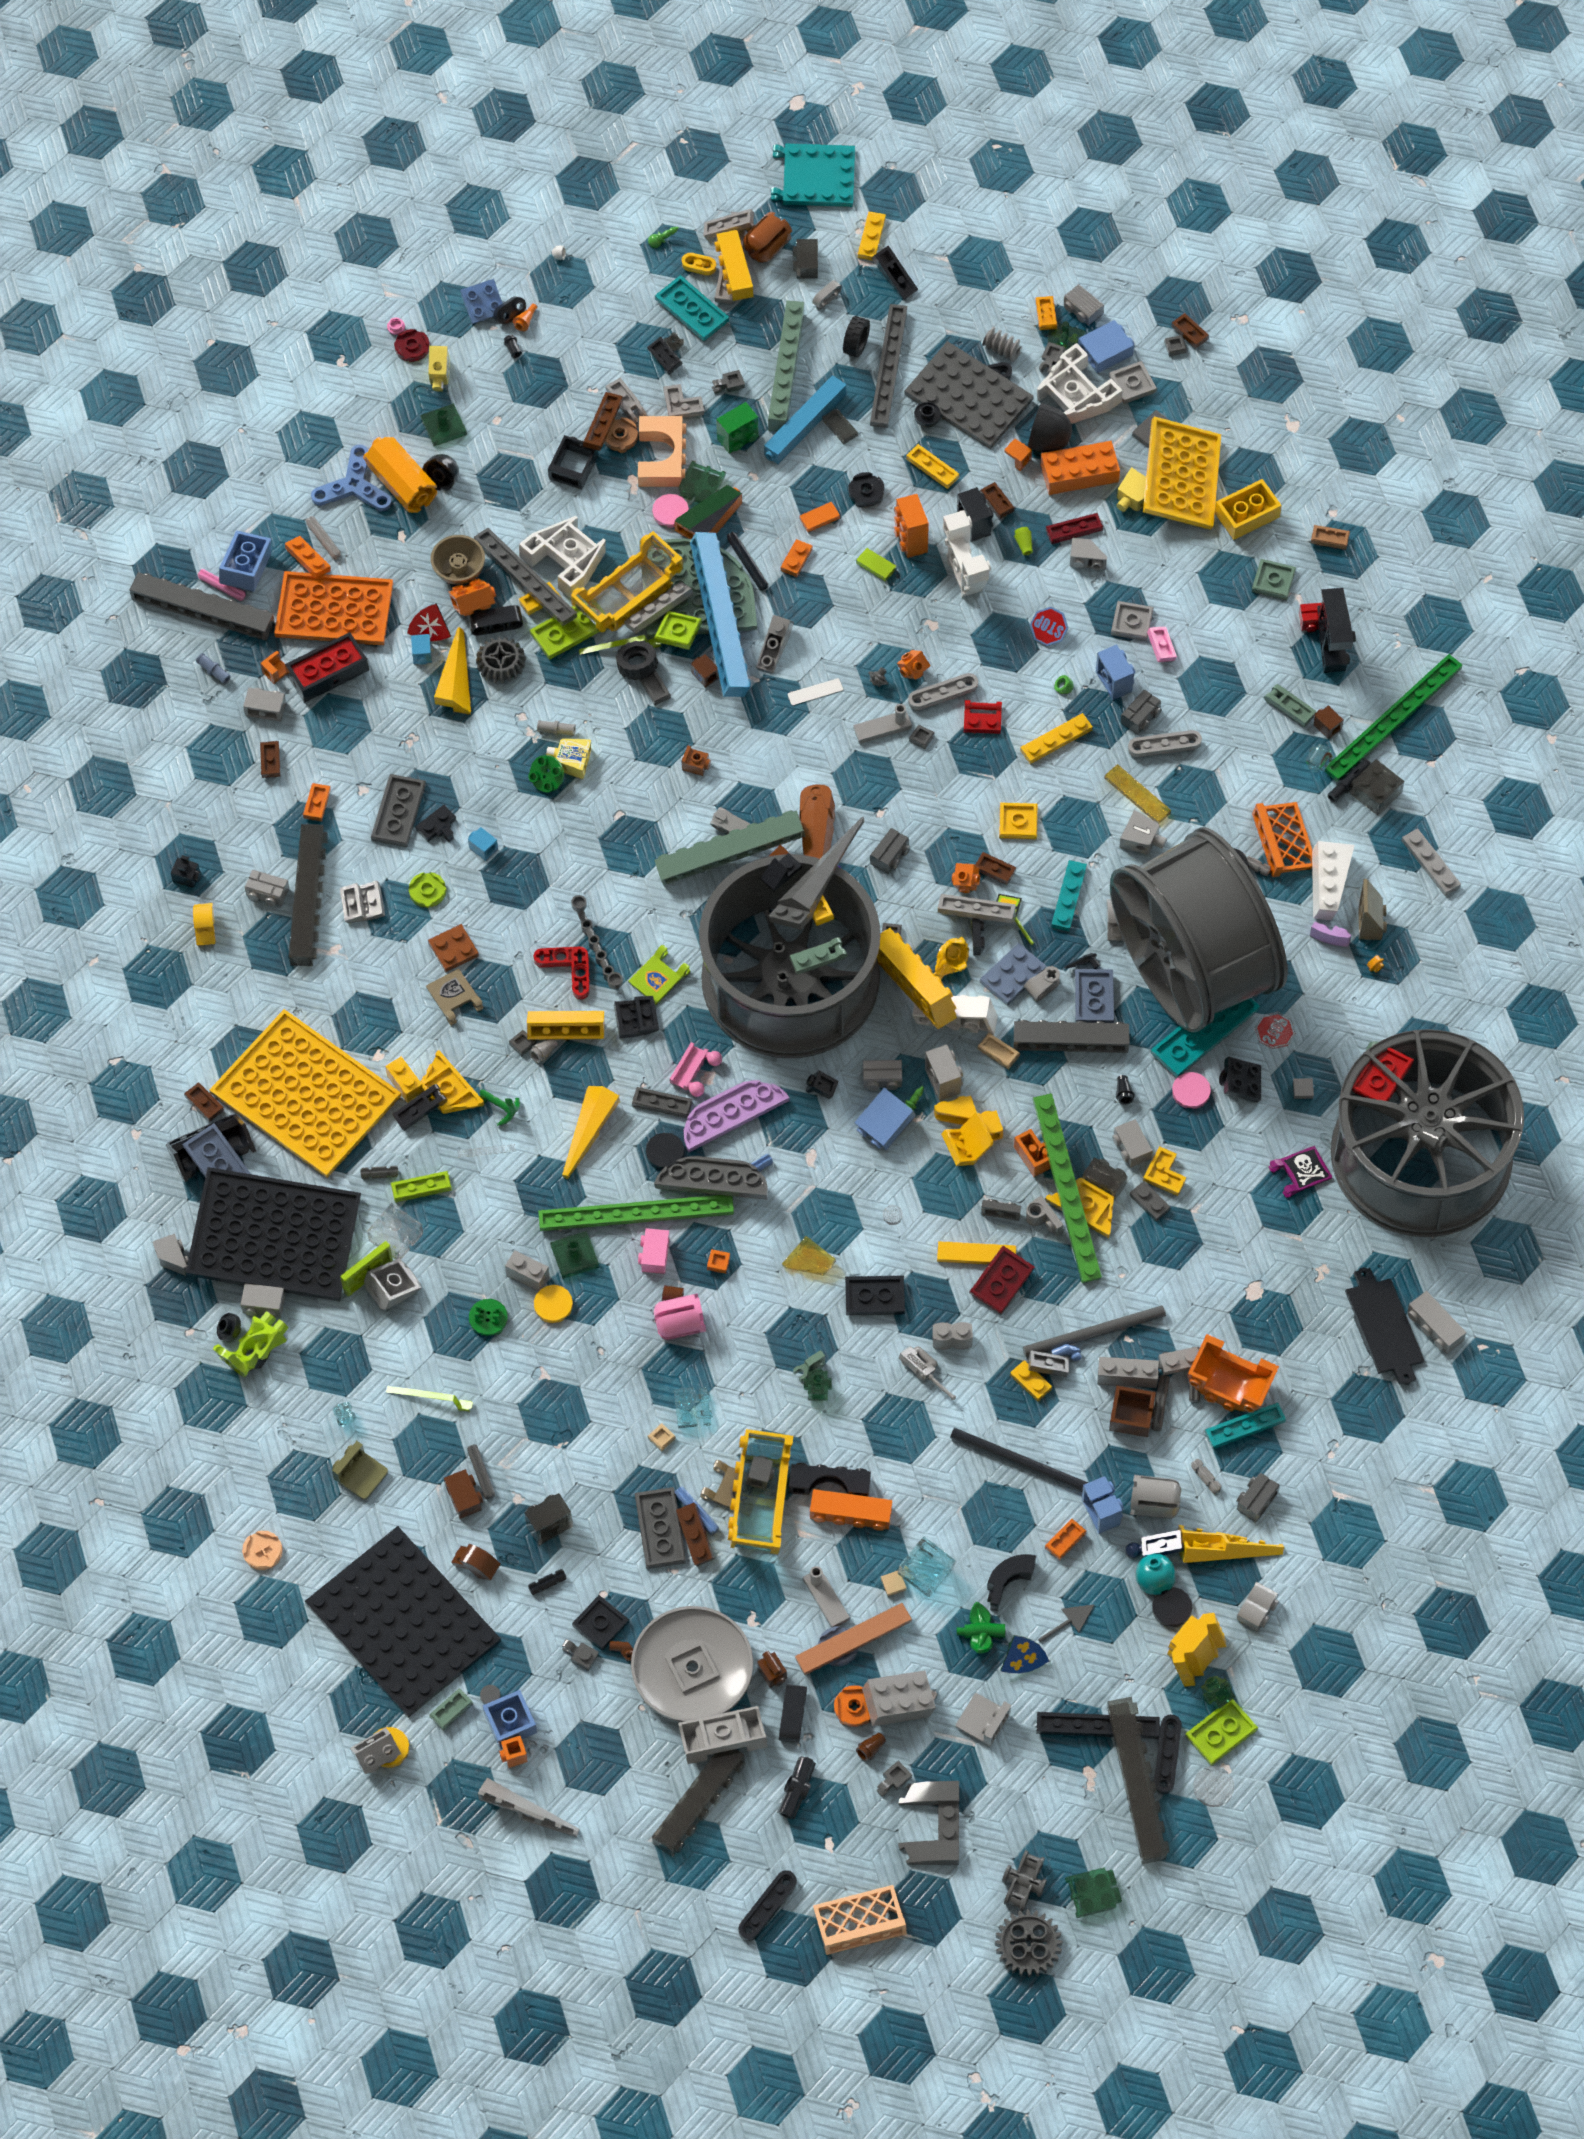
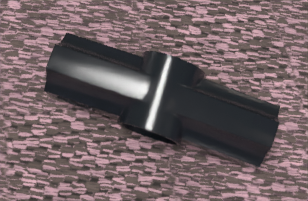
M802 1756L798 1758L793 1774L786 1782L785 1794L777 1811L781 1816L792 1820L795 1819L800 1804L806 1798L811 1787L809 1781L816 1765L813 1759Z

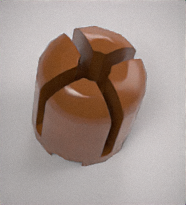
M775 212L767 213L744 236L743 246L745 251H748V255L757 262L764 263L770 261L792 239L790 234L792 228L785 219L780 220L774 216Z

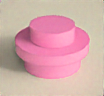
M395 317L390 319L387 329L391 334L398 335L405 330V323L400 318Z

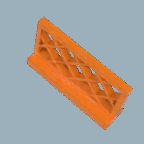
M1297 802L1264 806L1263 803L1256 804L1252 816L1268 865L1271 866L1272 877H1278L1281 873L1312 869V847ZM1293 808L1295 815L1291 817L1284 813L1285 809ZM1273 811L1278 814V817L1273 819L1268 816L1267 812ZM1281 816L1290 821L1287 827L1278 822ZM1292 823L1300 828L1299 833L1289 828ZM1274 825L1284 830L1281 836L1273 831ZM1286 832L1295 837L1293 842L1283 838ZM1297 839L1304 842V849L1294 844ZM1280 841L1289 846L1286 852L1278 847ZM1291 848L1300 853L1298 858L1288 853ZM1304 855L1310 859L1311 863L1305 864L1299 859ZM1286 857L1294 862L1292 866H1285L1283 859Z

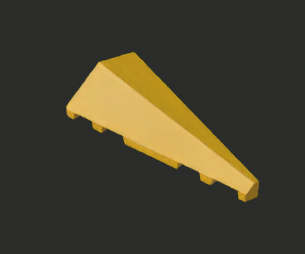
M458 627L434 695L436 705L452 707L454 712L471 715L464 630Z
M588 1086L562 1177L569 1179L598 1138L599 1131L620 1103L618 1094L603 1086Z
M1178 1525V1530L1182 1533L1184 1552H1179V1555L1184 1563L1283 1555V1544L1270 1545L1265 1544L1263 1540H1259V1543L1248 1542L1247 1537L1221 1532L1206 1533L1200 1528H1197L1196 1531L1185 1530L1184 1525Z

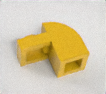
M213 903L194 904L193 922L196 945L216 944Z

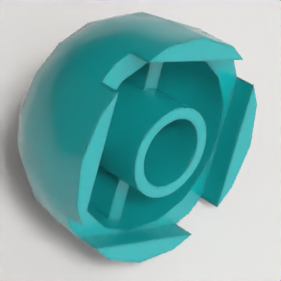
M1153 1553L1145 1556L1136 1567V1582L1140 1589L1148 1594L1159 1595L1162 1594V1591L1170 1590L1176 1580V1571L1173 1563L1168 1557L1161 1554Z

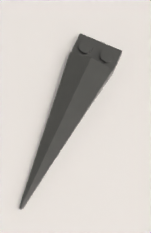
M864 816L778 901L779 905L769 915L770 922L800 930L805 927L812 919L837 865L865 822Z

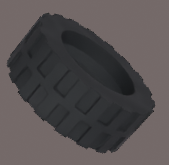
M859 316L852 317L843 341L844 354L857 358L860 357L869 337V319Z
M628 642L617 651L616 662L619 673L629 680L648 678L658 667L656 651L648 642ZM636 656H644L646 658V661L638 665L628 663L629 659Z

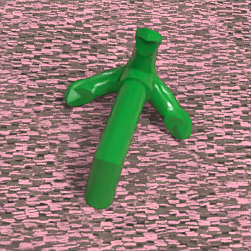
M480 1090V1097L484 1103L489 1101L507 1113L500 1122L496 1123L497 1126L510 1122L520 1108L519 1098H515L514 1103L511 1098H505L504 1102L486 1090Z

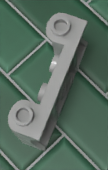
M758 1706L678 1723L687 1764L706 1761L709 1754L747 1747V1751L768 1747Z

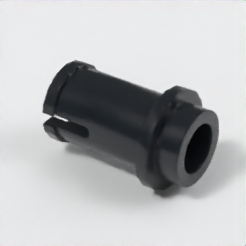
M514 335L506 336L504 338V345L507 346L511 357H520L522 352L517 344V338Z

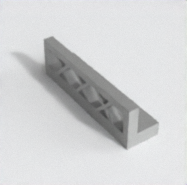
M941 894L938 913L1011 924L1015 922L1016 904Z

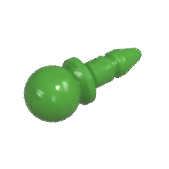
M672 227L662 234L660 231L658 234H652L648 238L649 246L658 248L662 243L666 242L665 239L675 234L679 227Z
M923 1086L914 1092L915 1094L912 1095L910 1101L905 1100V1104L913 1111L917 1108L915 1104L923 1094Z

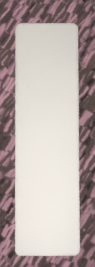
M839 678L790 692L788 697L791 704L795 705L842 691L843 687Z

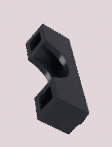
M806 1463L791 1464L789 1494L809 1495L817 1485L830 1482L841 1486L847 1494L869 1497L871 1471L863 1468L851 1470L842 1466L830 1468L821 1464L816 1466H808Z

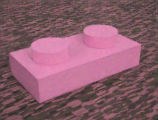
M1149 628L1147 634L1157 661H1175L1177 656L1167 628Z

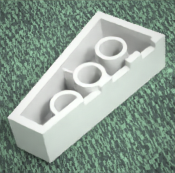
M967 995L952 997V1001L957 1008L955 1010L957 1018L946 1024L947 1027L953 1030H959L960 1027L971 1029L970 1032L978 1033L979 1030L988 1031L993 1036L995 1035L998 1015L990 997H969ZM914 1004L912 1015L916 1024L935 1027Z

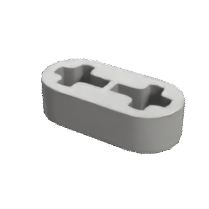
M835 280L831 281L815 295L812 303L819 309L824 308L839 295L842 286Z

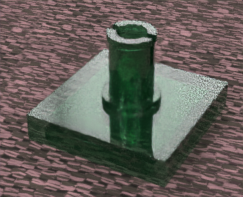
M454 403L420 415L433 447L467 435L465 426Z
M587 1231L550 1242V1247L562 1279L599 1268V1263Z

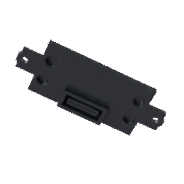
M1360 1268L1353 1273L1358 1286L1346 1289L1345 1293L1355 1315L1353 1318L1366 1350L1370 1352L1378 1374L1393 1370L1399 1385H1409L1416 1380L1411 1366L1424 1363V1358L1391 1279L1376 1282L1371 1268Z

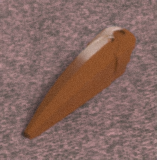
M810 785L805 787L800 793L799 817L805 833V837H802L803 855L819 859L831 848L834 833L835 803L832 791L826 785Z

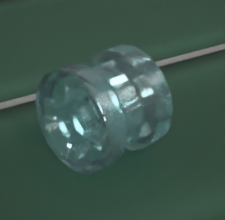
M349 1402L341 1403L333 1408V1413L338 1418L337 1423L339 1426L349 1425L357 1418L355 1413L352 1412V1405Z

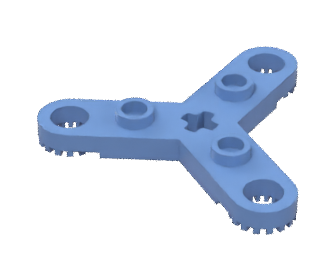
M355 445L352 447L345 478L317 487L312 491L311 498L315 505L322 506L354 495L364 503L377 509V511L385 512V510L388 511L390 509L391 497L365 480L366 461L363 459V456L358 457L355 455L359 451H362L364 454L368 452L366 446ZM355 482L357 486L354 487L353 485H351V483ZM319 493L325 495L323 499L316 498ZM380 499L387 500V503L384 505H379L377 502Z

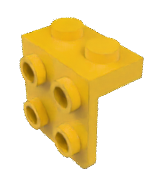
M974 1113L960 1129H946L941 1133L956 1166L974 1165L993 1146V1139L980 1113Z

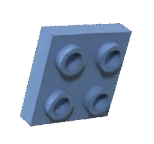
M494 279L460 290L472 324L493 318L495 309L503 304Z

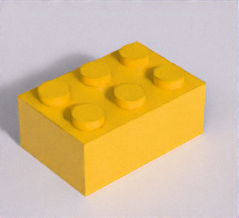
M1261 479L1216 501L1215 515L1232 539L1235 540L1280 518L1282 505L1264 480Z

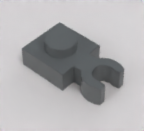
M1048 342L1041 357L1044 362L1039 366L1040 372H1043L1048 367L1047 372L1049 374L1053 365L1057 364L1060 356L1066 351L1065 347Z

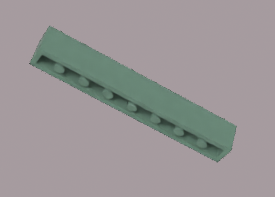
M786 301L768 416V431L777 432L789 418L804 321V302Z
M797 810L786 811L782 816L776 818L769 817L764 820L765 822L759 824H749L747 828L742 830L734 829L724 836H714L707 842H697L693 847L687 849L680 848L670 855H660L654 861L663 886L771 849L780 844L782 845L805 837Z

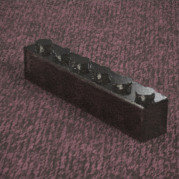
M737 1749L715 1753L653 1834L652 1843L671 1857L676 1852L679 1853L685 1845L684 1841L688 1836L691 1837L695 1833L698 1822L700 1820L704 1821L708 1816V1809L711 1805L718 1803L723 1789L730 1787L736 1772L740 1773L746 1764L745 1754Z

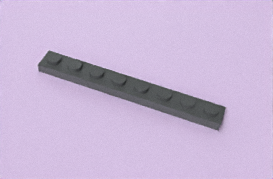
M890 304L870 426L888 428L908 306Z
M489 528L474 536V539L480 543L483 550L562 626L577 618V612Z

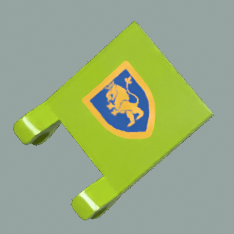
M661 945L655 954L628 980V983L644 996H653L655 1005L682 978L690 973V967L686 963H683L675 972L661 961L668 955L667 947Z

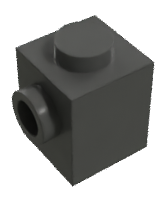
M754 1456L750 1464L746 1485L765 1490L768 1480H772L774 1475L773 1461L765 1456Z

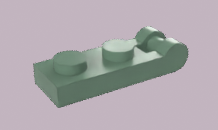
M1275 684L1272 691L1264 696V700L1268 704H1273L1304 727L1314 718L1317 712L1279 684Z
M839 937L834 938L830 942L790 955V960L796 974L798 975L846 958L847 953L842 948L843 943ZM835 949L836 952L831 954L830 951Z

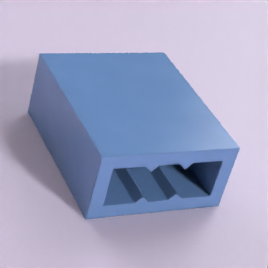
M1115 320L1078 339V345L1088 354V363L1097 374L1133 356L1134 342L1130 337H1127L1124 328L1118 325Z
M883 1088L854 1123L857 1126L856 1131L860 1135L870 1137L872 1139L871 1143L878 1149L882 1147L887 1150L916 1115L910 1107L886 1088Z

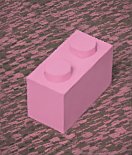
M646 1228L645 1235H641L640 1247H643V1253H639L638 1264L641 1265L642 1272L665 1274L670 1240L668 1230Z

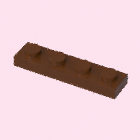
M605 392L583 441V447L601 451L622 404L623 396Z

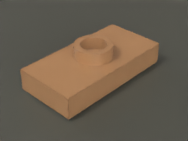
M1314 525L1311 543L1346 550L1350 531Z

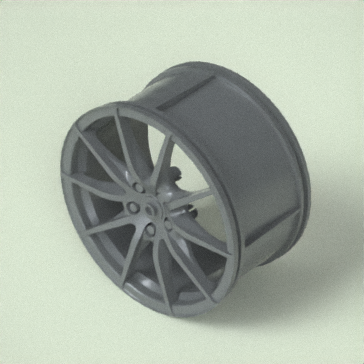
M790 854L802 865V869L775 892L761 880V877L774 858L779 861L785 855L761 858L735 870L713 891L705 905L700 921L699 943L703 958L701 974L702 991L712 1018L723 1032L738 1044L756 1053L776 1058L810 1057L841 1045L851 1038L867 1021L879 992L880 972L877 956L880 947V923L873 901L863 886L853 876L838 866L823 896L834 915V919L849 929V933L841 938L842 947L856 938L862 950L865 963L859 972L837 970L824 965L798 975L796 974L790 960V955L809 949L807 947L808 937L814 920L812 918L805 925L802 933L794 941L788 942L778 933L774 923L770 922L769 910L775 909L779 905L778 901L819 861V858L806 855ZM764 912L771 932L773 948L765 949L747 944L734 937L731 931L749 917ZM727 940L760 962L758 965L744 971L720 973L716 966V960L723 942ZM835 949L830 951L831 954L836 952ZM852 980L846 987L834 995L820 982ZM761 981L750 996L741 993L729 983ZM815 995L821 1001L808 1004V997ZM766 996H772L774 998V1005L760 1001ZM789 999H793L796 1006L785 1005Z
M1430 1029L1413 1030L1392 1035L1376 1043L1356 1060L1349 1070L1341 1089L1339 1117L1336 1121L1331 1140V1163L1335 1178L1343 1194L1367 1219L1387 1230L1415 1237L1444 1236L1462 1231L1479 1222L1494 1209L1506 1191L1511 1177L1513 1156L1522 1137L1524 1108L1517 1083L1507 1067L1495 1054L1476 1041L1452 1032ZM1387 1048H1392L1414 1059L1413 1065L1403 1080L1399 1079L1376 1058L1384 1053ZM1370 1061H1372V1064L1377 1069H1381L1388 1079L1397 1084L1396 1093L1400 1099L1399 1105L1388 1101L1364 1098L1352 1091L1356 1079ZM1417 1081V1092L1414 1093L1404 1082ZM1430 1082L1441 1084V1087L1434 1088ZM1453 1089L1465 1094L1454 1100L1451 1099ZM1476 1102L1491 1120L1478 1117H1464L1463 1113ZM1358 1105L1377 1110L1395 1119L1398 1123L1357 1141L1353 1128L1352 1113ZM1423 1127L1444 1133L1448 1137L1446 1147L1463 1151L1483 1167L1484 1172L1466 1183L1447 1187L1442 1152L1434 1151L1417 1138L1418 1132ZM1473 1130H1497L1501 1139L1502 1149L1496 1160L1490 1164L1459 1133ZM1387 1138H1403L1408 1142L1407 1150L1392 1177L1377 1168L1362 1151L1364 1146ZM1426 1148L1437 1167L1441 1188L1419 1187L1397 1179L1410 1159L1420 1149Z

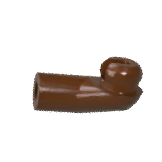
M610 1641V1651H618L625 1660L631 1661L634 1648L629 1642Z

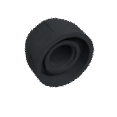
M1041 403L1032 426L1028 447L1044 453L1063 449L1068 444L1072 435V425L1067 415L1060 409Z

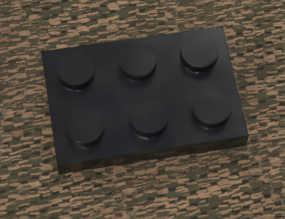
M904 1275L845 1276L846 1316L905 1314Z

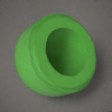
M1066 675L1060 676L1054 684L1055 690L1060 694H1068L1074 687L1073 681ZM1065 682V685L1059 688L1060 683Z

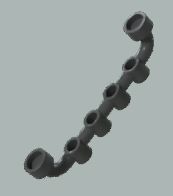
M576 895L572 898L571 904L581 921L582 932L588 936L589 948L595 951L596 963L602 966L603 978L607 980L608 986L612 989H618L623 984L622 975L614 972V968L609 965L607 953L602 950L600 939L593 931L592 921L585 914L584 910L587 907L586 898L582 895Z

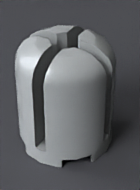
M1134 1475L1130 1515L1174 1518L1180 1508L1181 1486L1179 1482L1171 1478Z

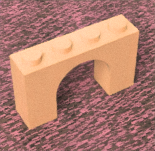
M639 416V441L664 442L670 445L674 451L669 458L663 461L638 462V487H682V480H685V469H682V464H686V454H682V449H686V438H683V434H686V423H683L682 416Z

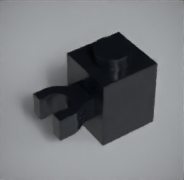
M184 855L181 858L177 857L171 871L174 883L194 888L196 882L200 881L202 875L199 864L190 861L189 857Z

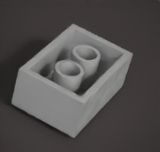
M925 1670L868 1679L862 1688L872 1726L928 1718L936 1708Z

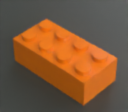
M1112 441L1041 453L1040 466L1049 495L1119 482L1120 468Z

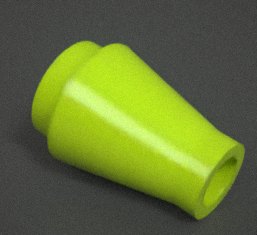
M1028 527L1016 529L1014 531V538L1022 554H1032L1031 531Z

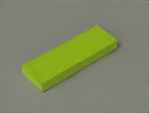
M448 1171L391 1183L395 1203L452 1191Z

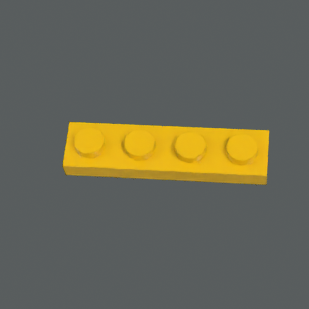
M1082 713L1021 746L1020 751L1027 761L1032 764L1092 731L1093 726Z

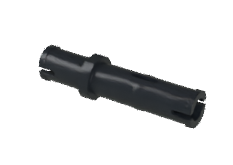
M1363 759L1343 780L1337 782V786L1327 794L1328 799L1335 803L1344 793H1348L1350 788L1371 768V762Z

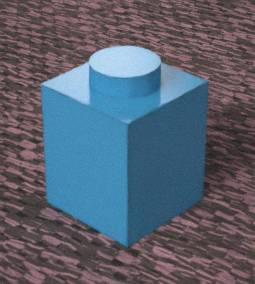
M412 635L413 663L421 665L432 663L430 635Z
M482 827L477 831H473L468 837L469 848L485 861L498 850L497 839Z

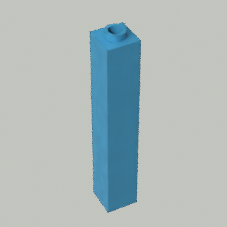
M832 375L764 445L765 457L769 461L779 464L846 396V384Z

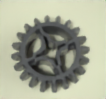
M507 636L504 640L498 637L497 640L491 638L490 643L485 641L484 646H480L476 654L477 669L481 672L482 677H486L488 681L493 679L495 684L498 680L503 684L504 680L511 682V678L517 679V674H522L526 661L524 650L520 644H515L514 639L508 641Z

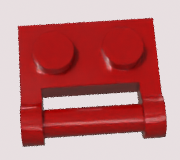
M965 700L964 732L1001 734L1002 702L978 703ZM970 710H994L996 714L970 713Z

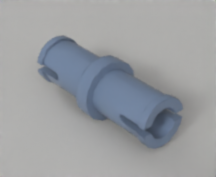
M204 653L200 654L196 659L197 664L201 665L210 676L213 675L222 684H226L230 680L231 675L225 672L220 667V664L213 662Z

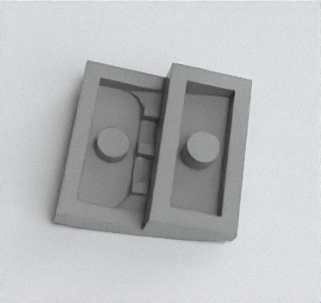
M378 881L361 886L355 883L340 888L345 922L367 921L385 916L381 887Z

